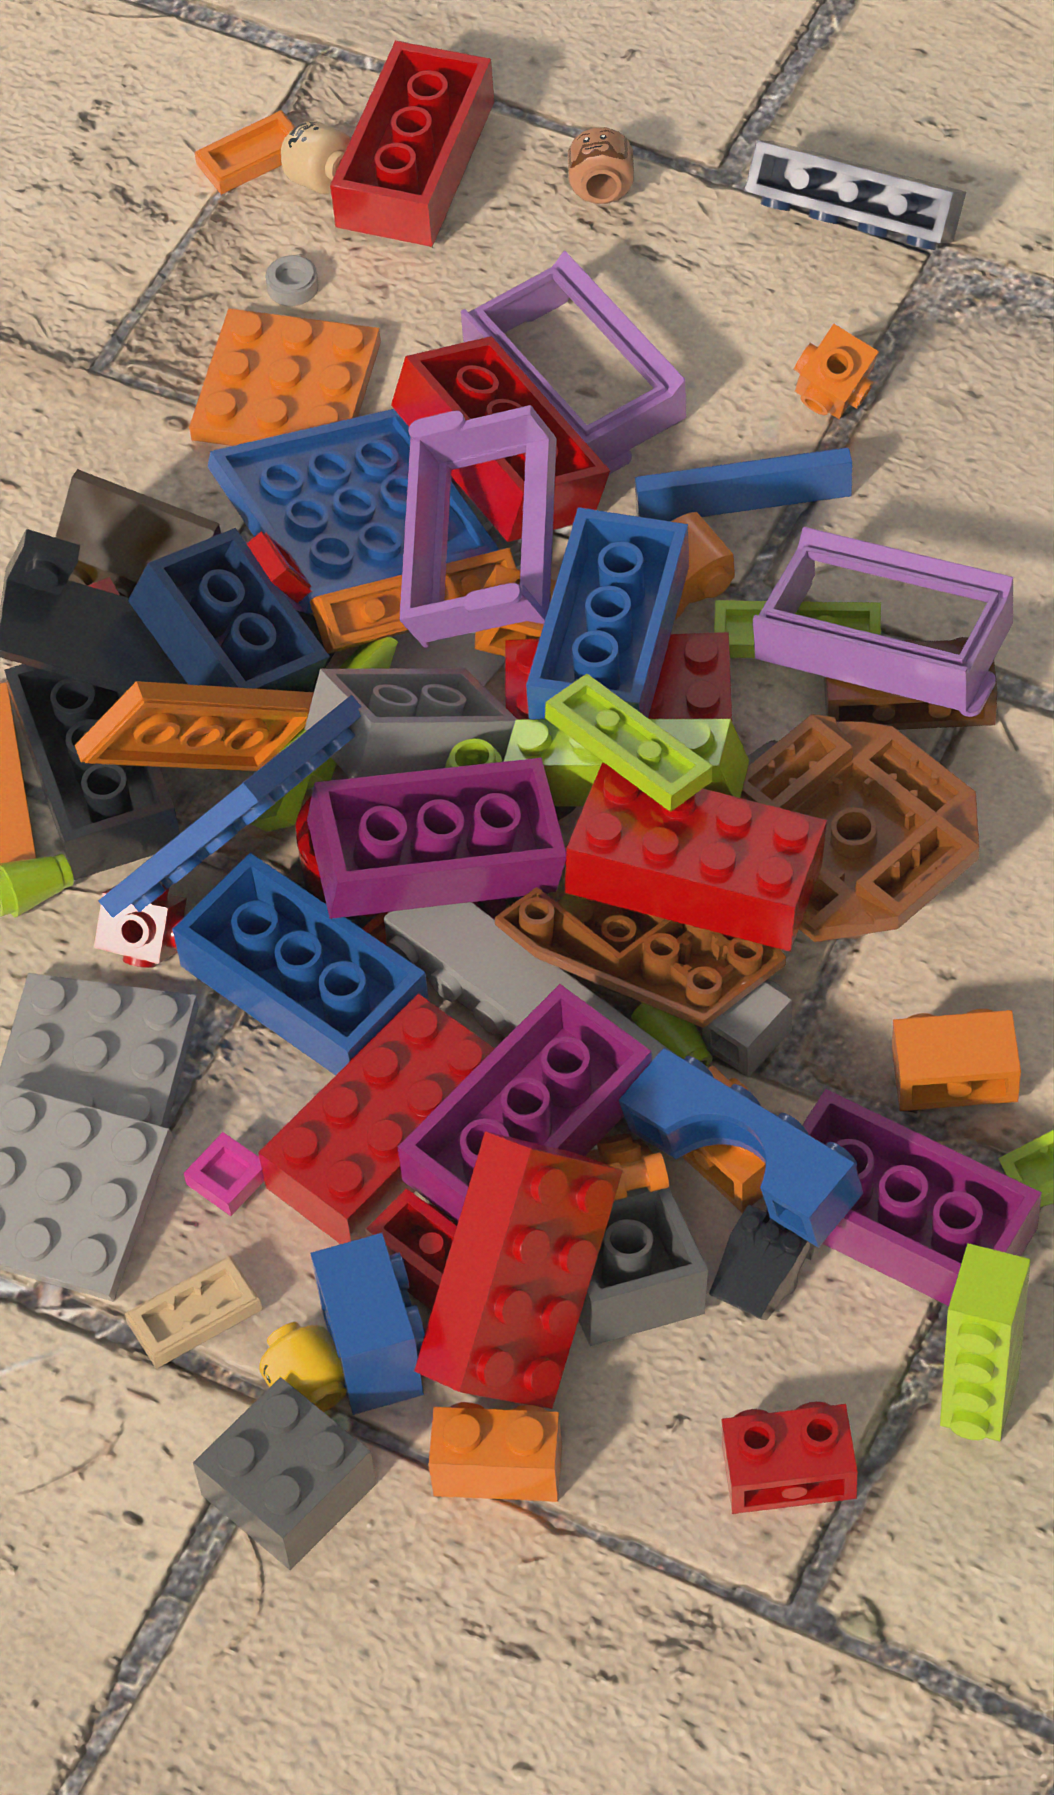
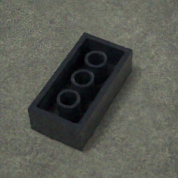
M24 664L4 670L14 710L74 880L153 856L180 834L175 808L160 767L91 764L80 761L75 745L124 695L123 693Z

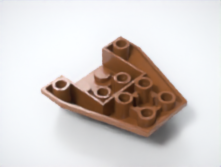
M538 887L495 917V925L535 958L702 1028L706 1027L786 965V956L778 948L571 894H566L555 902Z

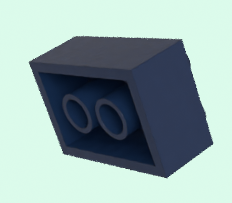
M236 528L149 562L128 600L188 685L309 692L319 675L320 669H323L330 657L281 589L270 581Z

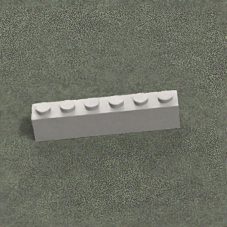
M471 902L392 911L384 917L386 946L423 970L432 987L441 997L450 1002L455 1000L472 1011L476 1021L493 1035L501 1033L507 1037L561 984L651 1050L652 1060L663 1048L669 1050L559 967L535 958L499 929L492 917ZM625 1117L614 1126L623 1134H634L629 1130ZM642 1139L647 1145L650 1146L649 1142Z

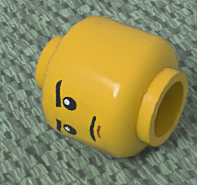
M291 1322L278 1328L268 1337L267 1343L269 1348L261 1357L259 1370L269 1388L281 1377L323 1412L329 1410L343 1399L347 1390L344 1387L346 1383L341 1358L337 1356L335 1342L326 1328L320 1325L301 1327L298 1322Z

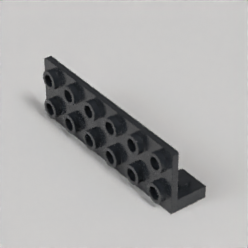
M25 530L5 570L0 605V658L123 694L136 681L187 684L128 602L129 598L69 580L78 563L79 544L33 530ZM297 611L324 648L314 615ZM335 652L328 653L330 657L324 665L323 669L326 668ZM317 679L315 680L309 692L314 693Z

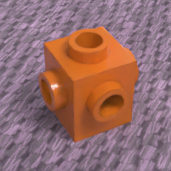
M833 324L820 345L817 347L809 343L797 361L794 371L800 375L795 392L801 395V401L812 411L820 415L830 413L840 420L849 405L858 409L871 390L874 382L867 377L874 368L879 351Z

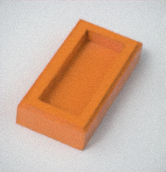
M280 110L195 151L196 164L222 195L281 166L282 143L295 126L284 112Z

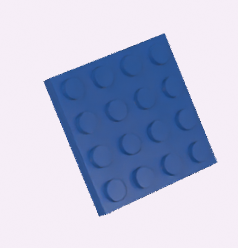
M394 409L210 451L208 469L253 536L255 537L261 531L264 534L270 535L290 552L312 587L310 589L312 592L298 602L307 614L313 613L310 600L316 596L402 575L411 436L408 432L409 426ZM451 482L446 563L500 550Z
M351 694L99 899L100 904L112 918L116 917L131 904L138 913L141 912L166 891L159 881H161L166 889L177 883L353 739L356 735L349 726L361 717L359 708L362 706Z

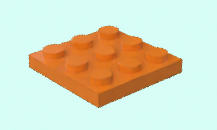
M228 308L189 426L191 440L234 446L358 417L381 344L380 329Z

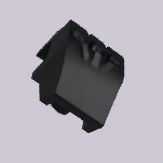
M748 1205L729 1236L709 1295L759 1319L768 1320L782 1300L795 1291L798 1283V1272L806 1258L812 1259L815 1245L771 1219L769 1212Z

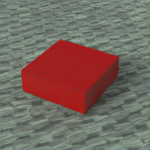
M261 531L246 543L270 581L296 603L312 592L310 589L312 587L290 552L270 535L264 534Z

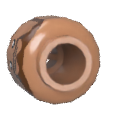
M598 127L583 131L574 138L568 150V179L576 195L594 204H608L619 200L628 193L634 181L633 149L628 139L619 131L607 127Z

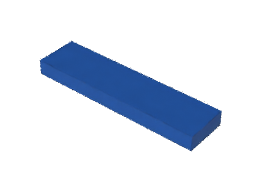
M839 448L635 477L637 517L673 521L682 515L692 512H698L701 517L850 497L852 496V458L849 448Z

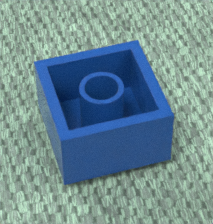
M382 1233L311 1252L322 1314L327 1331L335 1342L337 1356L341 1358L346 1383L344 1387L347 1390L346 1394L352 1415L424 1395L421 1374L414 1372L425 1332L416 1305L412 1306L407 1290L410 1288L400 1252L389 1255Z

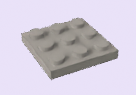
M28 973L0 1066V1091L3 1083L167 1128L199 1009L197 996Z
M3 1083L0 1091V1270L114 1302L173 1138L169 1128Z

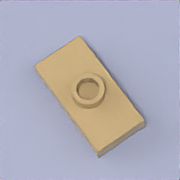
M229 1255L125 1313L127 1324L157 1369L260 1312L262 1305L259 1297L235 1260Z

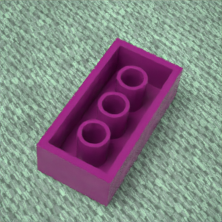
M542 758L314 783L307 821L330 919L525 896L536 887L544 893L557 891L566 862V849Z
M559 984L398 1146L403 1182L458 1223L485 1131L586 1156L624 1117L618 1100L652 1062V1051L563 985Z
M825 1089L802 1124L809 1136L824 1145L828 1142H834L846 1149L857 1162L856 1169L863 1190V1195L822 1244L949 1306L967 1243L1021 1256L1038 1229L1042 1192L834 1092Z

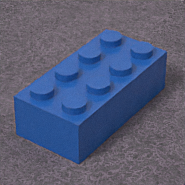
M578 507L526 684L529 720L545 719L546 701L585 674L597 680L645 717H649L689 569L688 524Z
M249 853L173 928L182 968L334 1075H337L417 994H420L429 1001L426 974L423 970L347 918L330 919L325 903L252 853Z

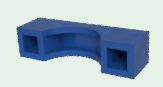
M663 1048L618 1100L629 1130L674 1159H678L695 1149L716 1144L733 1145L754 1153L766 1164L760 1188L770 1218L818 1248L863 1195L856 1169L857 1162L846 1149L834 1142H828L824 1145L809 1136L804 1126L792 1116L786 1113H780L776 1116L761 1107L757 1098L744 1087L737 1084L728 1087L714 1078L711 1071L694 1057L686 1056L682 1059Z

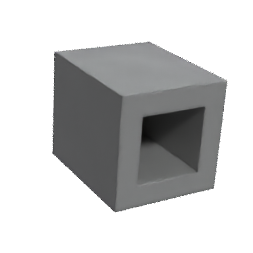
M767 979L714 1021L702 1028V1039L707 1046V1050L746 1077H749L792 1031V1000L779 984Z

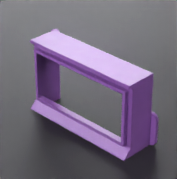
M565 250L551 268L470 312L466 309L460 311L463 343L492 336L609 468L610 474L631 462L632 453L630 449L686 418L685 378ZM569 298L654 388L589 425H586L504 334L524 322L534 321L560 307Z
M531 405L466 421L460 411H451L415 420L408 430L411 439L400 621L424 648L429 647L431 641L519 622L530 621L544 624L550 605L557 438ZM526 453L520 584L508 583L476 590L464 597L444 601L451 470Z
M803 527L796 552L760 614L753 617L755 659L959 710L964 716L973 717L982 711L995 686V675L988 670L1013 624V577ZM815 561L987 602L960 655L795 614L812 586V580L815 576Z

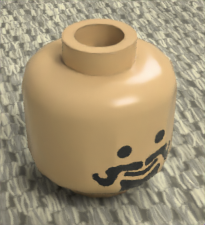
M305 121L296 126L284 138L281 146L283 171L292 182L319 194H330V184L351 139L347 134L318 121Z

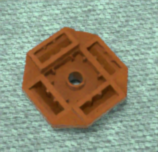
M811 714L748 766L740 798L827 820L822 867L799 930L813 942L839 938L855 940L870 933L899 929L979 860L980 845L976 791L893 726L868 722H836L835 717ZM847 839H861V840L851 841V840H847Z

